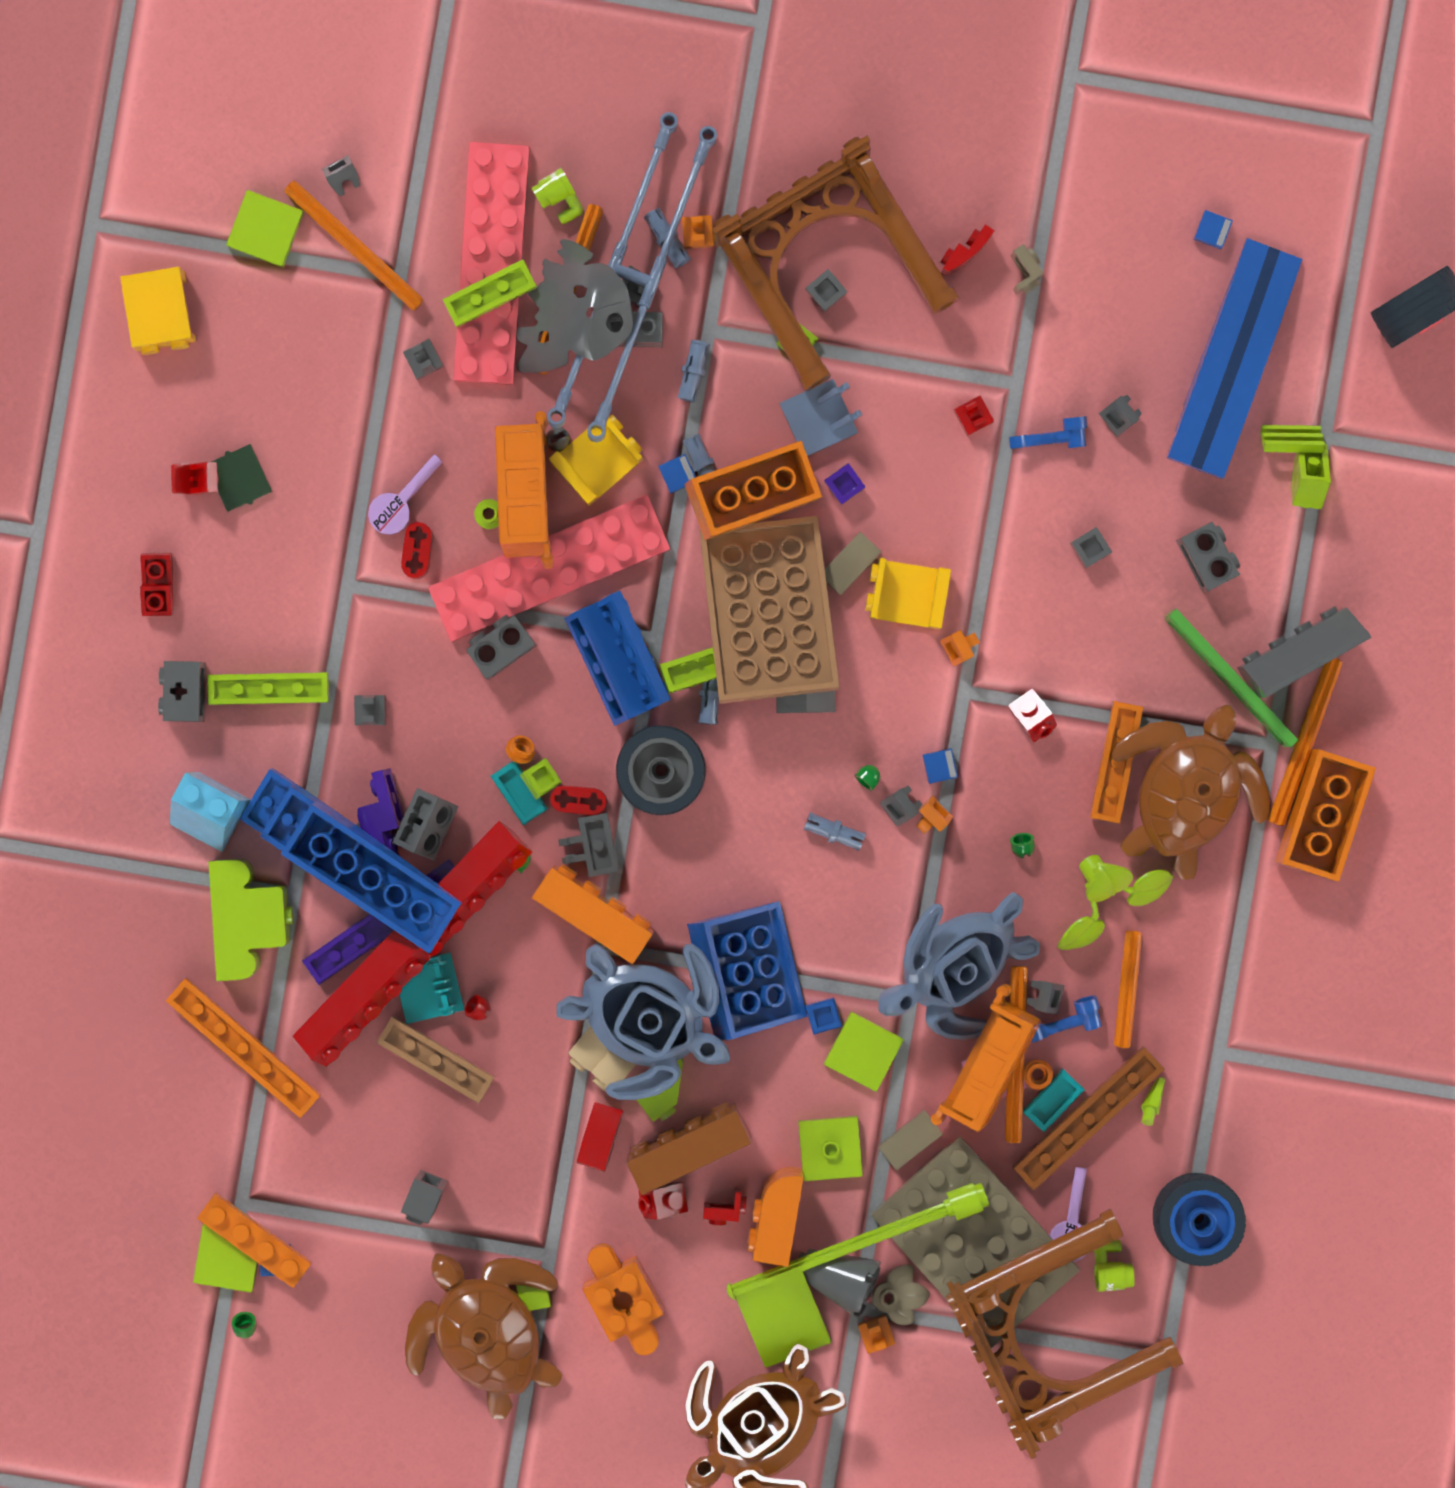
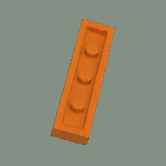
M1117 701L1112 702L1089 818L1120 824L1133 757L1117 762L1112 759V751L1116 744L1124 737L1139 729L1144 708L1142 706Z
M217 1192L211 1197L197 1217L203 1224L292 1288L296 1286L312 1264V1261Z

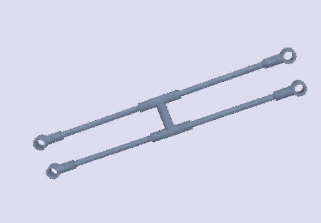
M671 112L664 113L660 118V130L653 146L655 150L620 242L616 243L608 264L620 278L643 285L645 288L638 304L640 308L633 323L632 332L627 339L606 398L601 403L594 422L588 426V438L596 443L601 442L605 438V426L612 409L611 403L646 310L650 308L667 263L666 257L700 167L704 165L710 147L715 145L717 139V132L713 127L705 126L700 130L699 145L693 159L694 165L660 255L656 257L650 275L622 266L621 264L628 248L626 244L661 152L665 151L671 133L677 129V116ZM671 120L674 124L666 126L664 121ZM711 134L713 138L706 140L703 138V135ZM576 355L565 386L561 388L554 408L548 412V424L553 428H561L565 424V411L572 395V386L583 360L581 356ZM554 414H559L562 419L554 422L551 417ZM594 428H599L602 434L594 436L591 431Z

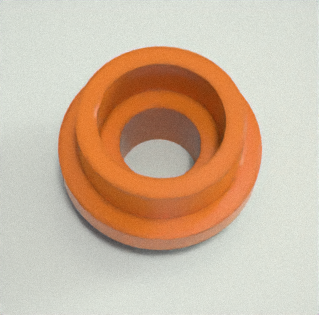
M523 735L510 739L505 746L507 756L516 763H529L535 755L534 743Z
M1035 1059L1026 1064L1024 1067V1081L1029 1087L1037 1090L1044 1089L1051 1083L1053 1071L1047 1062ZM1035 1069H1041L1043 1071V1075L1040 1079H1034L1032 1077V1073Z

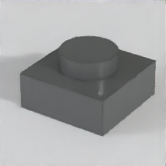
M829 269L805 288L823 312H826L848 292Z
M1097 527L1070 543L1085 568L1112 553Z

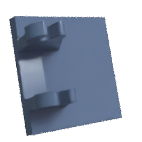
M831 379L810 391H805L779 403L796 442L802 440L807 456L858 434L854 421L863 416L861 410L849 414L841 397L843 392L850 389L848 382L837 387L835 380Z

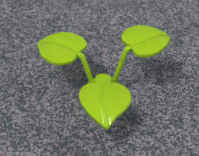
M1091 855L1085 858L1080 863L1079 869L1087 880L1085 884L1087 889L1086 897L1091 902L1093 913L1091 917L1085 916L1075 921L1064 933L1057 948L1061 950L1081 948L1091 944L1102 934L1105 924L1103 920H1098L1099 912L1096 902L1104 901L1111 895L1113 896L1117 892L1124 890L1130 894L1127 899L1130 905H1147L1158 899L1168 889L1174 875L1165 870L1150 871L1141 876L1133 887H1129L1133 880V874L1127 868L1104 863L1099 855Z

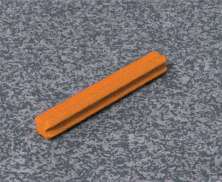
M1133 930L1125 932L1114 1036V1045L1119 1048H1130L1142 942V933Z

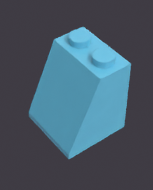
M186 772L171 798L170 825L224 852L240 822L239 818L251 799L200 772Z

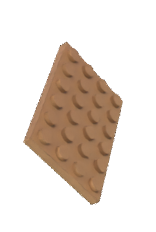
M818 516L752 523L704 540L701 529H699L719 703L840 690Z

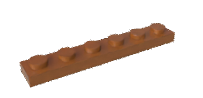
M1142 1046L1013 1166V1169L1035 1190L1165 1070L1164 1067Z

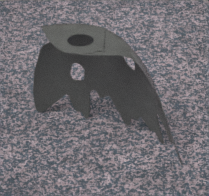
M567 239L560 241L563 248L557 252L563 258V265L544 259L542 263L544 267L542 270L544 281L539 283L535 290L528 292V295L539 307V311L535 315L538 323L533 327H517V340L527 345V349L516 366L520 372H546L565 366L568 363L569 350H572L578 356L590 360L601 359L623 343L632 332L633 316L631 303L623 280L606 264L594 263L585 265L587 261L592 259L593 253L576 242ZM575 286H584L587 289L584 297L578 298L574 294ZM589 308H594V313L592 317L589 318L586 315L587 310ZM612 313L619 314L623 320L622 328L618 332H611L606 326V320ZM542 331H548L549 341L546 343L538 341L539 334Z

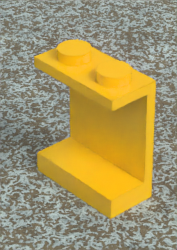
M173 267L120 276L133 349L141 351L142 355L159 353V348L171 346V350L188 348L189 343L197 342L196 336L191 333L183 286L187 281L183 269Z
M613 414L608 417L605 426L606 435L601 442H592L588 438V429H586L560 453L557 451L549 458L553 466L588 506H591L643 460L639 454L643 449L632 436L628 440L620 432L624 427ZM594 428L591 433L594 436H599L602 434V431L599 428Z
M880 558L878 564H872L870 581L875 582L873 594H867L865 611H870L869 618L942 629L951 569L923 567L887 561L885 558Z

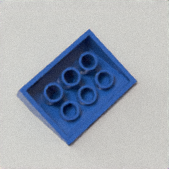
M780 901L687 924L691 943L701 949L709 960L719 984L718 1008L716 1013L709 1018L713 1035L721 1040H732L807 1017Z

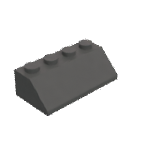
M1336 606L1321 613L1320 617L1322 619L1318 622L1311 624L1310 621H1307L1294 629L1296 634L1290 638L1285 639L1283 635L1268 643L1270 649L1260 654L1256 650L1242 658L1244 664L1237 668L1246 684L1259 698H1265L1372 637L1348 608L1337 610Z

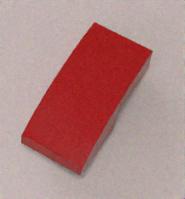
M986 224L981 231L975 229L966 243L970 246V249L960 243L955 250L949 247L940 261L944 265L941 274L944 276L952 274L970 262L984 248L995 230Z
M142 553L140 555L142 616H172V553Z
M597 1102L594 1103L579 1150L577 1164L603 1172L606 1171L615 1145L614 1140L624 1114L623 1110Z

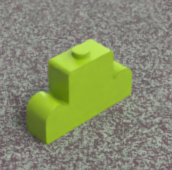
M226 859L209 861L216 981L246 979L253 976L260 968V957L253 949L283 947L290 943V924H294L293 907H288L286 886L249 887V884L254 879L255 872L253 866L247 860Z

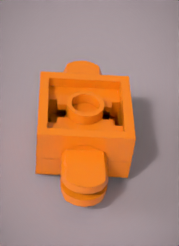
M596 1244L589 1251L587 1263L595 1277L584 1282L582 1290L610 1343L626 1335L633 1350L638 1355H649L656 1350L659 1343V1335L652 1320L663 1315L664 1307L637 1255L620 1263L614 1249L609 1244Z

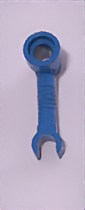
M1087 417L1063 419L1064 431L1009 437L1010 449L1068 442V448L1086 446L1085 428H1088Z
M1086 996L1074 1001L1076 1015L1055 1022L1040 1024L1031 1043L1084 1025L1086 1031L1101 1027L1102 1023L1098 1013L1100 1006L1097 996Z

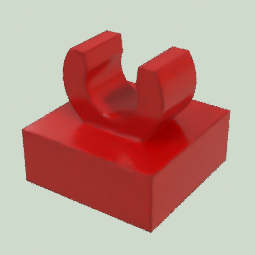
M981 395L953 410L967 436L994 423V419Z

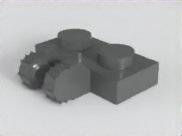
M608 813L578 818L581 835L558 839L559 846L564 847L571 846L574 843H583L584 853L566 855L562 858L563 864L586 860L589 877L619 871Z

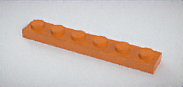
M185 978L165 1000L300 1119L321 1096L315 1088L188 978Z

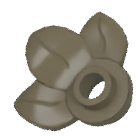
M907 1264L892 1269L888 1273L886 1281L879 1284L872 1294V1302L875 1308L881 1312L888 1313L891 1320L900 1325L912 1324L914 1322L913 1309L923 1306L930 1297V1292L924 1286L912 1282L914 1267ZM887 1293H891V1301L885 1303L884 1296Z

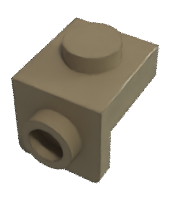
M1022 244L1011 254L1012 259L1026 278L1014 287L1013 291L1016 295L1021 291L1028 294L1040 285L1038 280L1044 274L1038 266L1040 260L1032 248L1027 250L1025 245Z

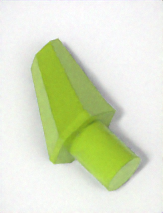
M1159 1077L1155 1080L1141 1105L1143 1112L1141 1122L1144 1125L1152 1126L1155 1115L1159 1114L1165 1084L1164 1078Z

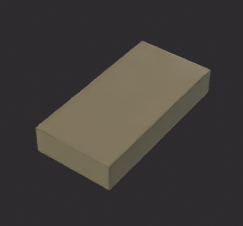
M859 532L825 568L826 582L841 596L882 551L865 535Z
M923 1110L880 1143L878 1148L897 1171L943 1135L937 1125L931 1122V1117Z

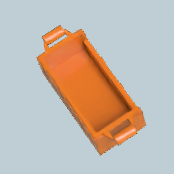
M538 411L535 414L536 424L496 426L499 542L506 558L541 556L543 566L546 569H551L554 566V559L551 554L552 548L548 537L544 445L547 444L546 427L548 426V420L545 412Z
M1003 984L997 988V996L990 1006V1009L993 1011L948 1098L940 1103L937 1112L931 1116V1122L934 1125H939L945 1121L946 1115L977 1132L989 1124L1041 1023V1019L1004 1000L1011 993L1009 985Z

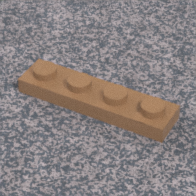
M394 1016L391 1017L376 1042L477 1103H480L495 1078L492 1074Z

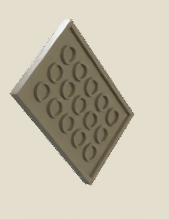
M960 1135L871 1213V1216L882 1227L943 1203V1200L948 1199L946 1192L972 1182L974 1185L982 1184L990 1204L983 1208L984 1211L957 1221L955 1216L949 1217L948 1215L891 1237L945 1298L946 1295L950 1294L946 1283L952 1281L953 1284L959 1282L962 1285L1054 1240ZM1073 1261L1043 1275L1030 1284L1018 1302L1014 1328L1080 1271V1268ZM1013 1287L999 1295L1000 1298L1007 1302ZM997 1306L983 1313V1318L987 1325L997 1326L1003 1321L1005 1311ZM984 1333L990 1348L1002 1340L1001 1335L990 1336Z

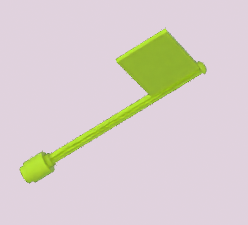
M972 1182L946 1192L948 1199L943 1200V1203L793 1260L789 1262V1267L778 1266L734 1284L728 1283L726 1288L727 1294L731 1299L737 1300L765 1368L785 1361L789 1352L796 1344H800L811 1351L832 1343L803 1271L948 1215L949 1217L955 1216L957 1221L982 1212L984 1207L990 1205L982 1184L974 1185Z

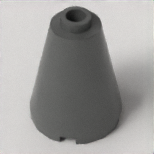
M808 1249L807 1253L801 1252L799 1258L819 1250ZM844 1255L805 1270L803 1273L809 1285L852 1316L860 1318L867 1306L863 1302H866L868 1297H871L881 1269L879 1267L881 1262L874 1259Z

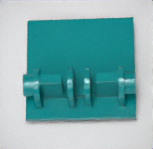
M451 952L430 958L423 966L422 971L413 977L399 994L406 1024L438 1016H448L465 1010Z

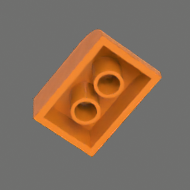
M784 1167L776 1170L766 1179L762 1188L761 1198L754 1200L752 1216L753 1222H756L755 1229L750 1228L747 1241L748 1251L752 1252L753 1261L789 1267L804 1179L802 1168Z

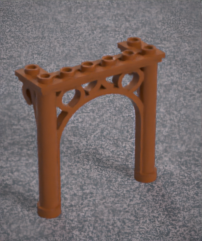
M868 135L861 139L859 137L852 138L844 144V149L841 150V159L835 163L833 160L824 163L817 169L818 173L810 178L807 176L799 178L792 184L793 188L785 193H782V191L774 193L766 200L767 203L757 209L756 206L749 208L741 214L742 219L738 213L732 217L728 214L718 219L714 223L715 227L712 228L713 241L716 248L720 246L721 250L725 252L801 377L800 382L805 391L818 387L827 381L831 374L785 302L778 286L777 274L782 255L790 242L810 225L838 216H850L869 221L877 226L889 239L934 314L944 311L959 300L956 291L946 283L870 158L871 147ZM840 185H848L853 189L854 196L848 206L835 205L829 199L830 192ZM823 190L825 209L821 210L820 205L808 206L803 203ZM860 192H863L875 213L856 207L860 199ZM792 209L793 217L787 224V228L790 230L785 234L781 224L772 220ZM801 213L806 215V217L801 219ZM768 229L777 231L780 240L776 249L762 250L756 246L755 238L757 235ZM749 235V241L746 243L744 237ZM755 256L759 258H772L770 280Z
M1111 1209L1100 1213L1099 1218L962 1285L959 1282L953 1284L952 1281L946 1283L950 1291L946 1298L965 1337L972 1336L975 1345L970 1348L978 1364L984 1361L988 1369L982 1373L990 1389L996 1387L1000 1394L995 1397V1400L1002 1414L1008 1412L1012 1419L1007 1425L1020 1451L1026 1449L1031 1459L1037 1457L1035 1452L1040 1451L1037 1442H1047L1056 1438L1063 1430L1061 1422L1071 1415L1169 1367L1174 1369L1184 1364L1171 1337H1167L1085 1378L1059 1380L1035 1369L1025 1359L1019 1349L1015 1336L1014 1320L1016 1308L1022 1294L1031 1283L1043 1275L1123 1237L1121 1227ZM1013 1287L1007 1302L1000 1298L999 1295ZM997 1306L1003 1309L1005 1314L1003 1321L999 1325L989 1326L986 1324L983 1313ZM984 1333L990 1336L1001 1335L1002 1343L995 1353L992 1352ZM1010 1348H1011V1350H1012L1014 1356L1011 1355V1354H1009V1353H1010ZM1008 1365L1018 1370V1373L1012 1378L1010 1386L1002 1373L1001 1366ZM1028 1379L1039 1383V1393L1031 1400L1023 1399L1019 1393L1020 1384ZM1048 1388L1057 1391H1063L1062 1393L1046 1400ZM1019 1407H1022L1026 1410L1021 1412Z

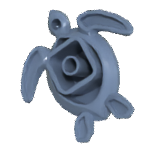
M1012 892L992 913H967L951 918L940 925L939 923L943 915L942 905L933 904L916 923L906 945L903 960L905 985L900 984L887 988L880 994L878 1000L879 1012L885 1016H898L906 1013L919 1002L927 1006L926 1023L936 1034L947 1039L967 1040L979 1037L987 1021L954 1013V1008L973 1001L987 991L999 977L1008 958L1025 960L1039 954L1040 943L1030 935L1014 937L1015 930L1012 921L1022 912L1023 898L1019 894Z
M594 944L586 950L585 964L596 974L584 982L583 997L570 995L557 1003V1017L572 1021L588 1019L599 1041L609 1051L628 1062L649 1066L647 1071L637 1076L607 1085L605 1090L608 1096L617 1100H639L661 1094L673 1087L680 1078L681 1070L678 1060L684 1058L690 1052L694 1054L698 1061L705 1064L719 1065L730 1061L727 1045L715 1035L702 1032V1017L710 1018L717 1011L719 984L711 963L702 950L694 944H686L683 948V956L692 980L693 991L673 974L655 966L645 964L617 966L609 953L598 944Z

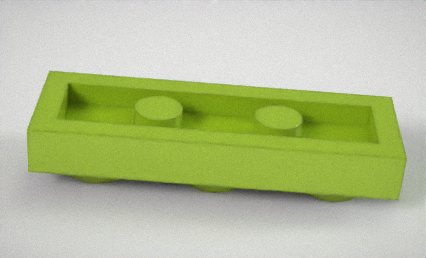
M522 259L442 300L455 326L458 328L536 289L537 286Z

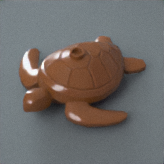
M1223 705L1217 708L1207 717L1203 724V735L1187 737L1183 726L1179 723L1162 721L1149 723L1129 733L1116 744L1112 751V759L1117 762H1122L1148 750L1156 748L1162 750L1149 765L1140 786L1139 809L1143 825L1132 831L1120 845L1122 851L1128 857L1141 856L1153 845L1162 856H1175L1173 870L1182 880L1194 879L1198 865L1197 848L1207 844L1219 835L1228 824L1237 807L1241 786L1246 795L1253 819L1258 823H1263L1267 820L1270 812V800L1262 770L1247 753L1239 751L1232 755L1224 745L1225 741L1231 736L1236 724L1235 711L1230 705Z
M435 1254L431 1264V1272L437 1285L446 1293L439 1305L432 1300L425 1301L416 1309L408 1324L405 1356L406 1365L410 1373L418 1376L424 1370L431 1335L435 1333L436 1342L442 1357L452 1371L467 1383L487 1391L488 1409L493 1419H505L513 1406L509 1394L523 1393L531 1380L543 1388L556 1387L562 1379V1372L550 1362L538 1358L539 1334L536 1321L526 1303L517 1293L509 1288L510 1285H524L546 1291H554L557 1289L558 1282L552 1273L537 1264L517 1258H497L488 1262L483 1267L482 1279L465 1280L464 1269L457 1261L444 1254Z
M796 1344L785 1360L783 1373L759 1374L744 1380L728 1392L715 1410L712 1408V1391L716 1365L712 1360H708L697 1369L690 1384L685 1405L686 1421L692 1434L696 1437L708 1439L710 1454L699 1457L691 1465L685 1480L686 1488H710L718 1481L722 1473L734 1477L732 1481L734 1488H809L807 1483L802 1480L769 1478L789 1467L804 1452L814 1434L818 1417L836 1413L846 1407L844 1393L833 1388H828L820 1393L817 1383L810 1378L804 1377L811 1364L808 1348Z

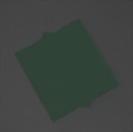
M251 444L233 452L226 451L225 456L211 461L217 462V473L219 476L217 489L227 512L245 504L252 505L254 500L273 492Z

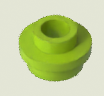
M486 499L476 506L474 517L482 528L494 529L499 526L497 501ZM488 508L493 509L495 513L494 517L489 520L484 518V511Z

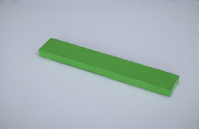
M1178 609L1171 610L1165 616L1168 624L1282 747H1292L1298 741L1293 733Z

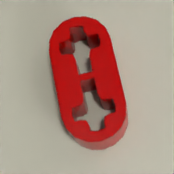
M414 522L408 526L405 532L401 568L404 574L413 579L424 577L428 573L430 566L433 532L425 523ZM418 528H422V532L427 534V538L420 541V549L415 548L416 539L411 537L412 532H417ZM418 552V561L423 564V569H417V573L413 574L412 569L407 567L408 562H413L414 554Z
M559 786L554 789L550 797L553 808L563 813L597 815L603 812L607 805L605 793L596 788ZM562 790H566L568 796L577 797V803L569 802L563 808L561 803L556 801V795H561ZM592 793H596L597 798L602 799V805H597L596 810H590L589 804L580 803L581 798H590Z

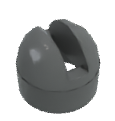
M563 427L551 428L547 432L546 441L552 450L562 451L569 445L570 435ZM563 432L565 437L552 444L550 439Z

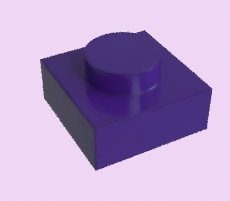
M849 463L824 480L840 505L865 489V485Z

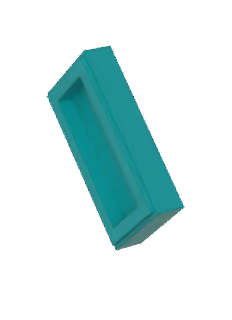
M512 761L490 777L524 826L549 808L541 797L537 800L520 777V774L524 771L518 763Z
M1062 1068L1052 1078L1051 1083L1042 1089L1023 1108V1113L1038 1128L1045 1132L1085 1089Z

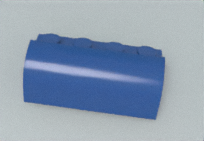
M621 591L612 593L602 600L579 609L564 618L614 726L671 700L668 695L667 686L656 669L654 658L644 643L642 632L636 625L630 612L629 604L624 599Z

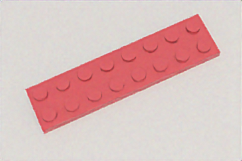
M470 142L460 290L522 260L530 155L529 146ZM520 297L457 328L454 381L514 385L517 345L516 331L518 327Z
M644 495L548 536L552 548L551 554L554 559V566L551 569H546L543 566L541 556L506 558L502 555L429 586L428 589L450 641L454 642L492 626L505 615L511 618L514 615L516 616L671 550L648 495Z

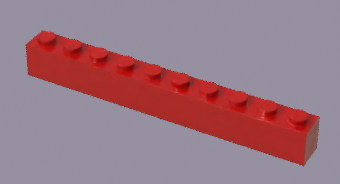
M498 821L439 882V886L461 901L462 904L430 954L393 930L294 1033L292 1037L312 1061L326 1067L340 1056V1052L350 1042L359 1037L363 1028L380 1015L388 1002L401 993L402 988L422 971L423 966L430 958L438 954L443 949L444 944L464 927L465 922L475 912L483 908L487 899L504 886L512 873L525 864L527 858L533 852L511 828Z

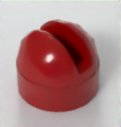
M477 994L469 999L465 1007V1015L476 1021L486 1019L485 1013L491 1011L489 1002Z

